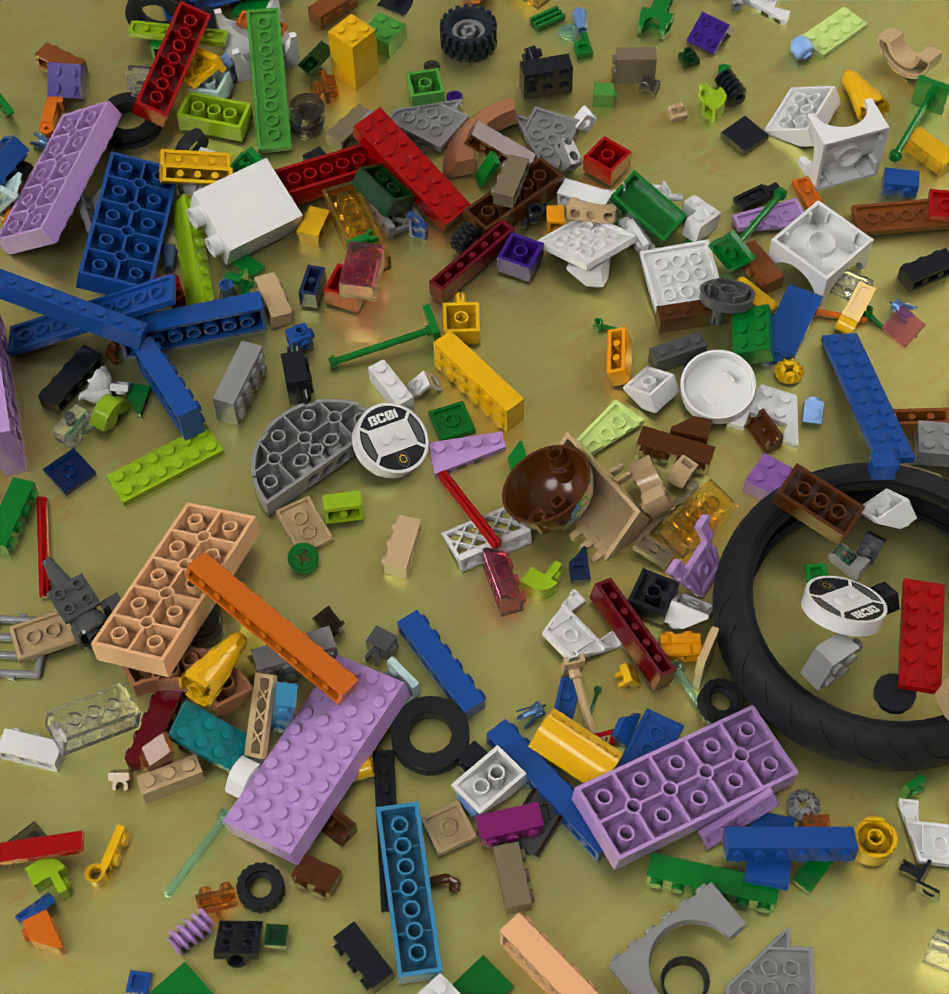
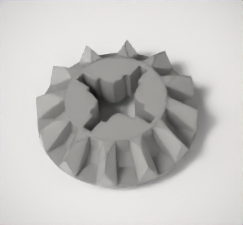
M807 788L804 790L797 789L795 792L790 793L786 803L789 814L802 822H808L813 820L811 818H816L821 809L820 799L815 796V792L812 793ZM809 800L807 805L808 808L803 807L799 810L801 804L799 801L804 802Z

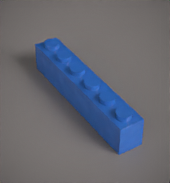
M415 610L397 621L398 632L447 698L455 703L464 712L466 718L469 719L485 709L486 697L481 689H476L472 677L464 673L461 662L452 657L449 646L447 644L443 645L440 641L439 633L435 629H431L427 617L424 614L421 615L418 610Z
M725 827L722 839L726 861L848 862L855 860L858 851L854 827Z

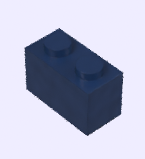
M307 266L298 292L301 306L318 308L327 282L325 267Z

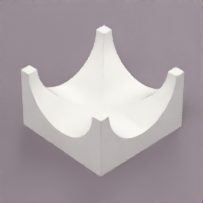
M270 0L266 8L279 7L280 22H284L279 0ZM220 8L215 9L217 29L228 30L227 42L223 49L225 53L229 54L233 62L231 67L238 83L252 79L248 29L238 27L236 21L227 19L222 14ZM286 30L282 38L284 67L288 69L298 66L300 57L296 33H289Z
M872 98L865 99V118L853 126L835 127L822 122L814 113L807 115L806 120L811 129L814 142V159L812 162L805 156L798 157V164L805 176L810 178L817 191L877 175L889 126Z
M818 200L771 239L768 256L775 265L779 262H784L800 270L809 280L814 293L823 296L821 306L825 303L833 285L849 267L856 264V267L863 270L867 266L874 239Z

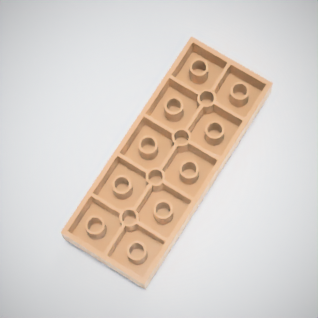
M187 502L92 641L91 646L97 660L169 677L216 604V602L185 577L188 565L205 552L215 558L217 563L234 575L260 534L256 516Z

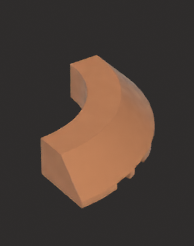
M512 97L481 109L466 120L448 143L443 159V175L447 179L477 172L478 151L464 144L470 128L477 120L498 132L506 127L518 124Z
M188 646L169 677L124 666L122 668L137 698L151 692L164 690L187 692L188 689L186 687L181 690L178 678L210 650ZM235 667L232 669L231 675L223 685L216 700L210 705L219 718L237 710L253 693V687L248 679Z

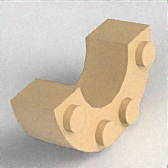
M893 27L888 28L878 36L881 54L886 55L889 60L887 62L888 65L903 77L917 79L920 74L924 76L936 67L942 59L943 52L932 46H928L920 53L914 52L907 45L904 33Z
M649 455L629 465L632 474L630 479L633 484L637 483L642 493L640 494L642 501L640 505L645 514L647 513L649 517L655 519L675 509L670 494Z

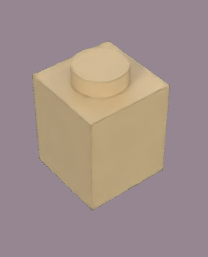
M682 455L676 461L666 479L674 486L683 489L697 469L698 464Z

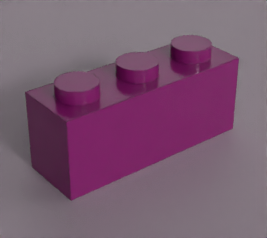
M538 801L476 816V827L481 847L487 846L492 848L502 842L514 843L519 841L520 838H535L544 833V822Z

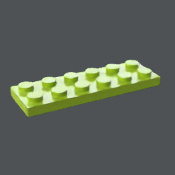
M204 424V432L186 441L181 436L106 475L107 480L123 505L127 506L225 454L223 447L207 424Z

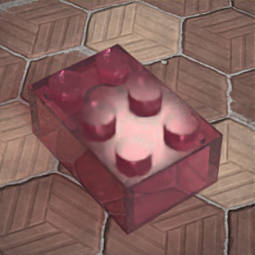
M349 242L339 280L340 297L376 301L386 262L385 245Z

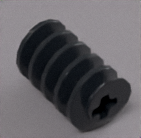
M726 69L716 76V85L724 89L726 98L731 105L736 106L744 102L747 90L732 69Z

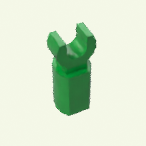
M369 229L364 235L361 234L346 241L347 249L350 253H353L367 246V244L376 243L378 236L370 237L374 234L373 229Z

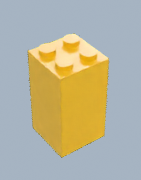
M350 14L328 31L333 76L357 91L379 73L376 29Z

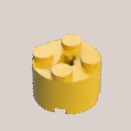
M866 817L854 830L858 844L855 860L867 866H880L887 863L892 856L898 842L897 832L893 826L891 827L887 823V820L881 817Z

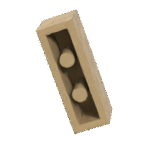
M275 272L254 277V289L256 292H260L263 309L271 328L292 324V316H294L293 306L289 305L288 295L286 291L283 292L281 279H277Z
M398 515L397 522H393L391 530L393 535L392 538H388L386 545L388 551L387 554H383L381 565L384 566V574L403 578L408 577L422 531L421 519Z
M196 754L136 776L146 804L206 782Z

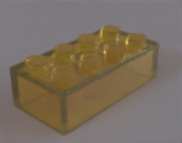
M710 479L669 515L657 528L655 534L683 560L701 542L694 526L702 514L710 516L711 521L708 522L709 529H712L714 532L732 515L739 505Z

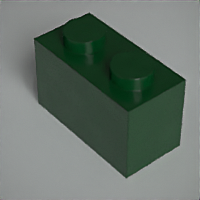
M321 40L298 66L310 77L329 58L330 47Z

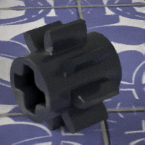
M535 45L525 48V53L521 55L523 61L538 59L543 56L541 48L536 49Z

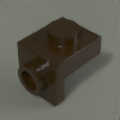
M329 605L312 618L319 629L330 626L333 637L343 630L341 626L345 624L343 620H339Z

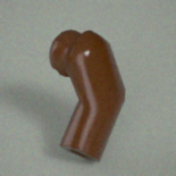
M111 340L105 354L114 366H118L121 363V359L117 355L120 343Z
M445 873L429 878L431 887L446 885L452 894H457L461 891L460 886L462 884L460 880L450 874Z

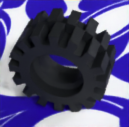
M466 221L464 224L462 223L461 227L457 228V232L453 233L454 236L451 237V248L462 254L481 238V229L469 221Z

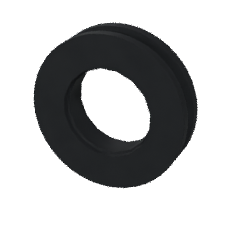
M128 0L125 17L129 25L132 20L170 24L171 20L157 21L148 17L142 8L148 5L163 7L174 16L179 2L186 3V1Z
M139 92L120 93L108 100L123 115L132 112ZM148 120L132 129L116 127L108 144L124 150L142 148L152 143L160 135L163 127Z
M424 696L408 702L401 708L392 722L391 741L394 754L405 768L419 775L435 776L451 771L458 766L457 756L470 743L469 723L464 712L452 701L438 696ZM425 719H437L449 727L452 737L444 749L434 753H425L417 750L412 745L409 739L412 728L418 722Z

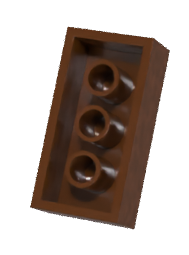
M798 463L792 468L771 501L837 545L847 538L865 506Z

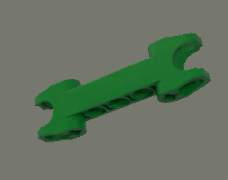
M654 0L651 8L643 6L640 12L637 34H643L646 29L654 28L659 31V39H664L673 25L675 14L669 11L674 0Z

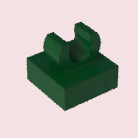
M691 46L684 48L683 52L678 53V59L684 69L700 64V59Z
M266 924L264 947L287 949L289 926Z

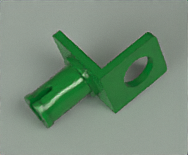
M244 268L240 275L230 271H226L224 279H230L233 284L238 285L240 295L249 293V290L254 287V282L249 281L247 268Z

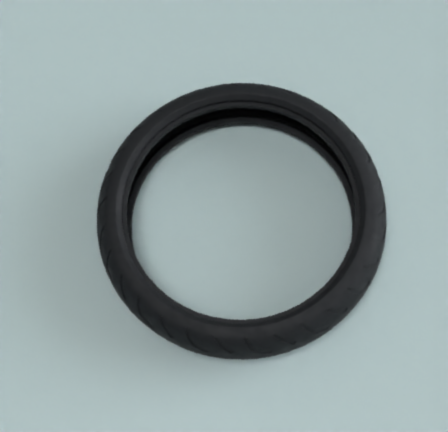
M868 463L836 465L812 472L862 505L885 489L900 494L909 499L917 517L914 520L915 522L923 524L949 538V480L920 469L900 465V470L896 472L895 480H871L867 466ZM779 488L775 489L759 501L736 527L722 553L714 580L713 619L714 627L719 628L717 643L723 661L739 691L749 704L757 709L761 717L776 730L805 749L830 760L857 768L889 772L919 771L948 765L949 720L944 715L923 720L887 721L847 712L823 701L803 688L786 672L770 651L756 619L753 603L754 578L761 564L774 547L788 535L806 525L771 502Z

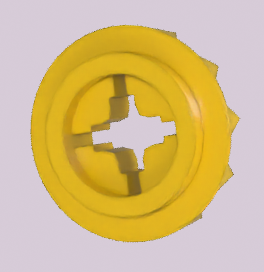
M784 358L782 361H778L774 368L776 378L785 384H795L804 375L803 366L800 365L799 361H793L792 358L790 360ZM786 368H793V371L786 372Z

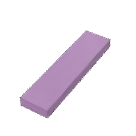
M770 787L699 830L698 834L707 850L722 841L725 827H745L779 806L773 790Z

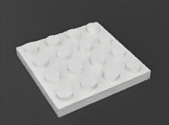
M572 220L537 241L544 243L543 250L587 271L637 242V235L612 223L601 224Z
M708 239L639 251L640 262L655 314L656 306L700 300L701 285L708 280L720 278L712 251L708 247Z

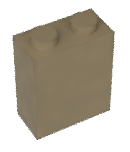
M656 47L616 48V54L612 55V65H615V67L611 68V75L615 77V84L655 83Z

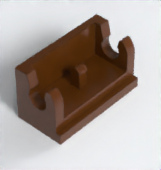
M764 408L759 410L757 417L754 418L753 415H750L745 427L762 452L768 454L781 448L783 435Z
M335 808L321 832L343 848L356 834L357 825Z

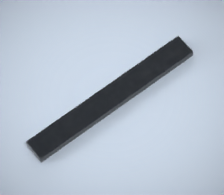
M394 750L373 751L376 807L397 804ZM377 821L381 914H389Z

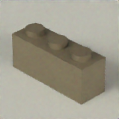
M360 104L351 109L344 118H341L334 127L327 131V145L338 151L355 144L357 140L353 137L354 125L360 122L363 116L370 110Z
M509 154L507 160L503 161L502 172L498 173L496 186L493 185L491 190L493 204L514 208L529 171L528 158Z
M519 842L493 846V855L506 915L530 911L532 909V902H535L533 889L528 888L527 882H530L529 870L524 869L523 862L526 861L524 848L520 849Z

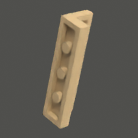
M255 672L244 751L246 756L266 759L277 684L276 674Z

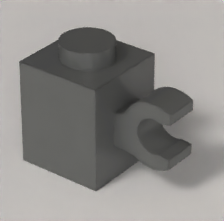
M376 625L366 639V646L369 652L365 655V661L368 662L370 658L374 657L376 658L374 666L377 667L381 663V657L388 660L398 650L397 636Z

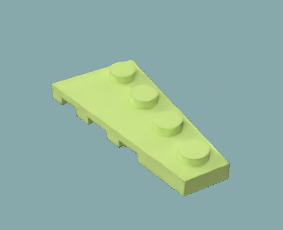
M614 400L577 440L594 455L643 425L645 419L617 400Z

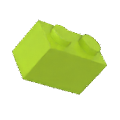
M360 490L322 495L326 524L364 520Z

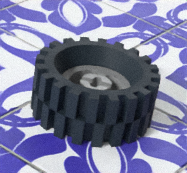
M464 4V7L461 8L460 5H457L455 10L450 8L448 14L444 13L443 19L441 18L440 20L441 48L445 54L449 53V58L453 59L456 57L458 62L463 59L465 63H469V60H473L474 63L478 62V58H481V60L486 59V55L490 56L492 50L494 51L497 45V20L495 21L494 14L491 15L490 10L485 11L483 6L477 8L476 4H472V7Z

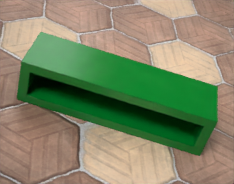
M13 477L1 502L0 554L10 556L12 550L17 546L19 534L23 532L25 521L31 515L33 503L39 497V490L33 481Z

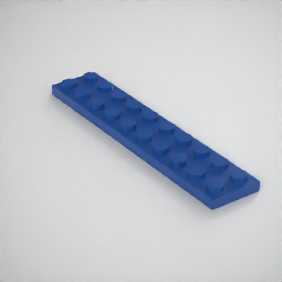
M172 273L89 300V302L135 318L175 305L176 277ZM43 315L10 326L8 354L11 357L88 333V331Z
M858 334L822 335L821 342L870 452H894L896 460H899L900 464L914 463L915 455Z

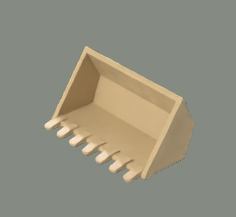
M566 432L559 445L572 446L580 450L589 461L594 480V490L590 504L584 514L573 523L577 528L570 533V538L576 540L584 535L587 540L580 545V549L586 546V550L594 546L597 551L590 556V560L593 563L598 562L602 558L607 561L614 554L638 539L650 517L644 513L642 508L621 487L622 484L632 477V474L627 471L614 478V476L622 472L625 466L619 463L606 470L579 440L574 438L569 432Z

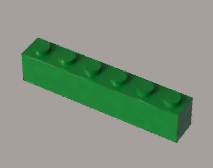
M654 852L651 853L645 884H649L650 887L655 889L663 887L671 889L672 892L677 894L685 892L692 894V896L696 895L695 891L701 885H708L712 882L729 903H734L739 908H756L761 913L774 912L779 889L745 883V873Z

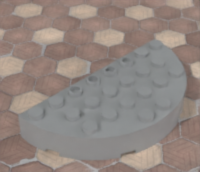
M318 399L314 403L306 405L302 403L288 409L265 428L264 434L257 440L253 451L251 471L257 498L268 516L356 456L352 445L353 429L359 418L369 408L360 406L358 402L350 400Z

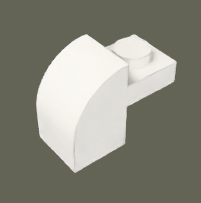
M241 756L233 765L228 775L225 792L239 798L264 762L263 759Z

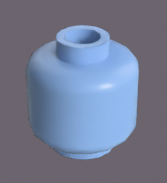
M799 35L790 42V51L797 60L804 59L807 61L813 56L814 46L806 36Z

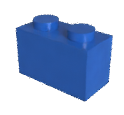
M885 167L882 176L881 195L916 198L919 189L920 171Z

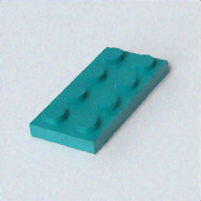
M187 700L183 702L168 733L170 741L229 773L241 756L249 758V756L244 755L247 733Z

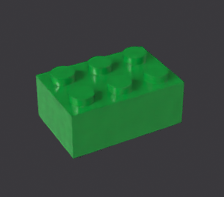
M769 304L752 306L748 311L733 313V353L741 356L749 365L774 361L773 315Z

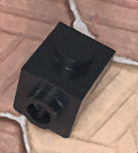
M886 582L878 583L871 587L885 601L887 605L886 615L900 609L898 592Z

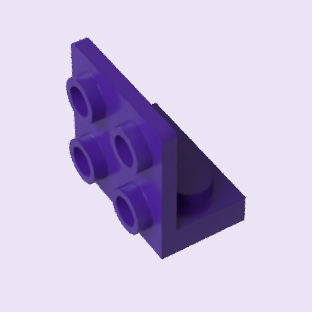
M702 12L689 34L687 42L715 54L725 35L731 37L734 30L730 24Z

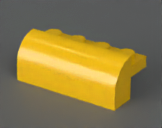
M160 149V183L208 186L233 174V167H230V153Z
M555 708L544 719L528 747L582 783H586L613 770L624 754Z

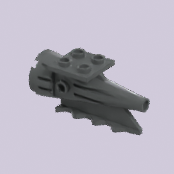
M53 557L46 558L42 564L53 586V590L46 593L65 624L69 623L71 625V631L78 647L81 650H84L83 647H88L89 650L93 649L91 643L108 619L97 609L102 604L82 573L71 579L55 562Z

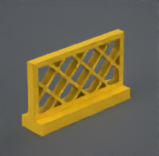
M198 47L182 84L195 89L216 71L223 73L227 69L219 56Z

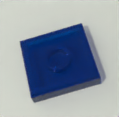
M74 448L43 468L44 473L65 496L97 475L96 471Z

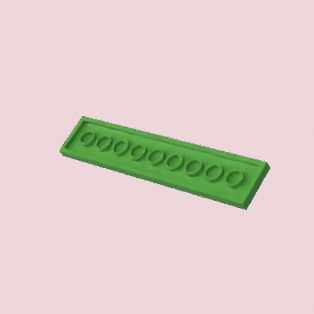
M279 7L246 10L258 153L292 151Z

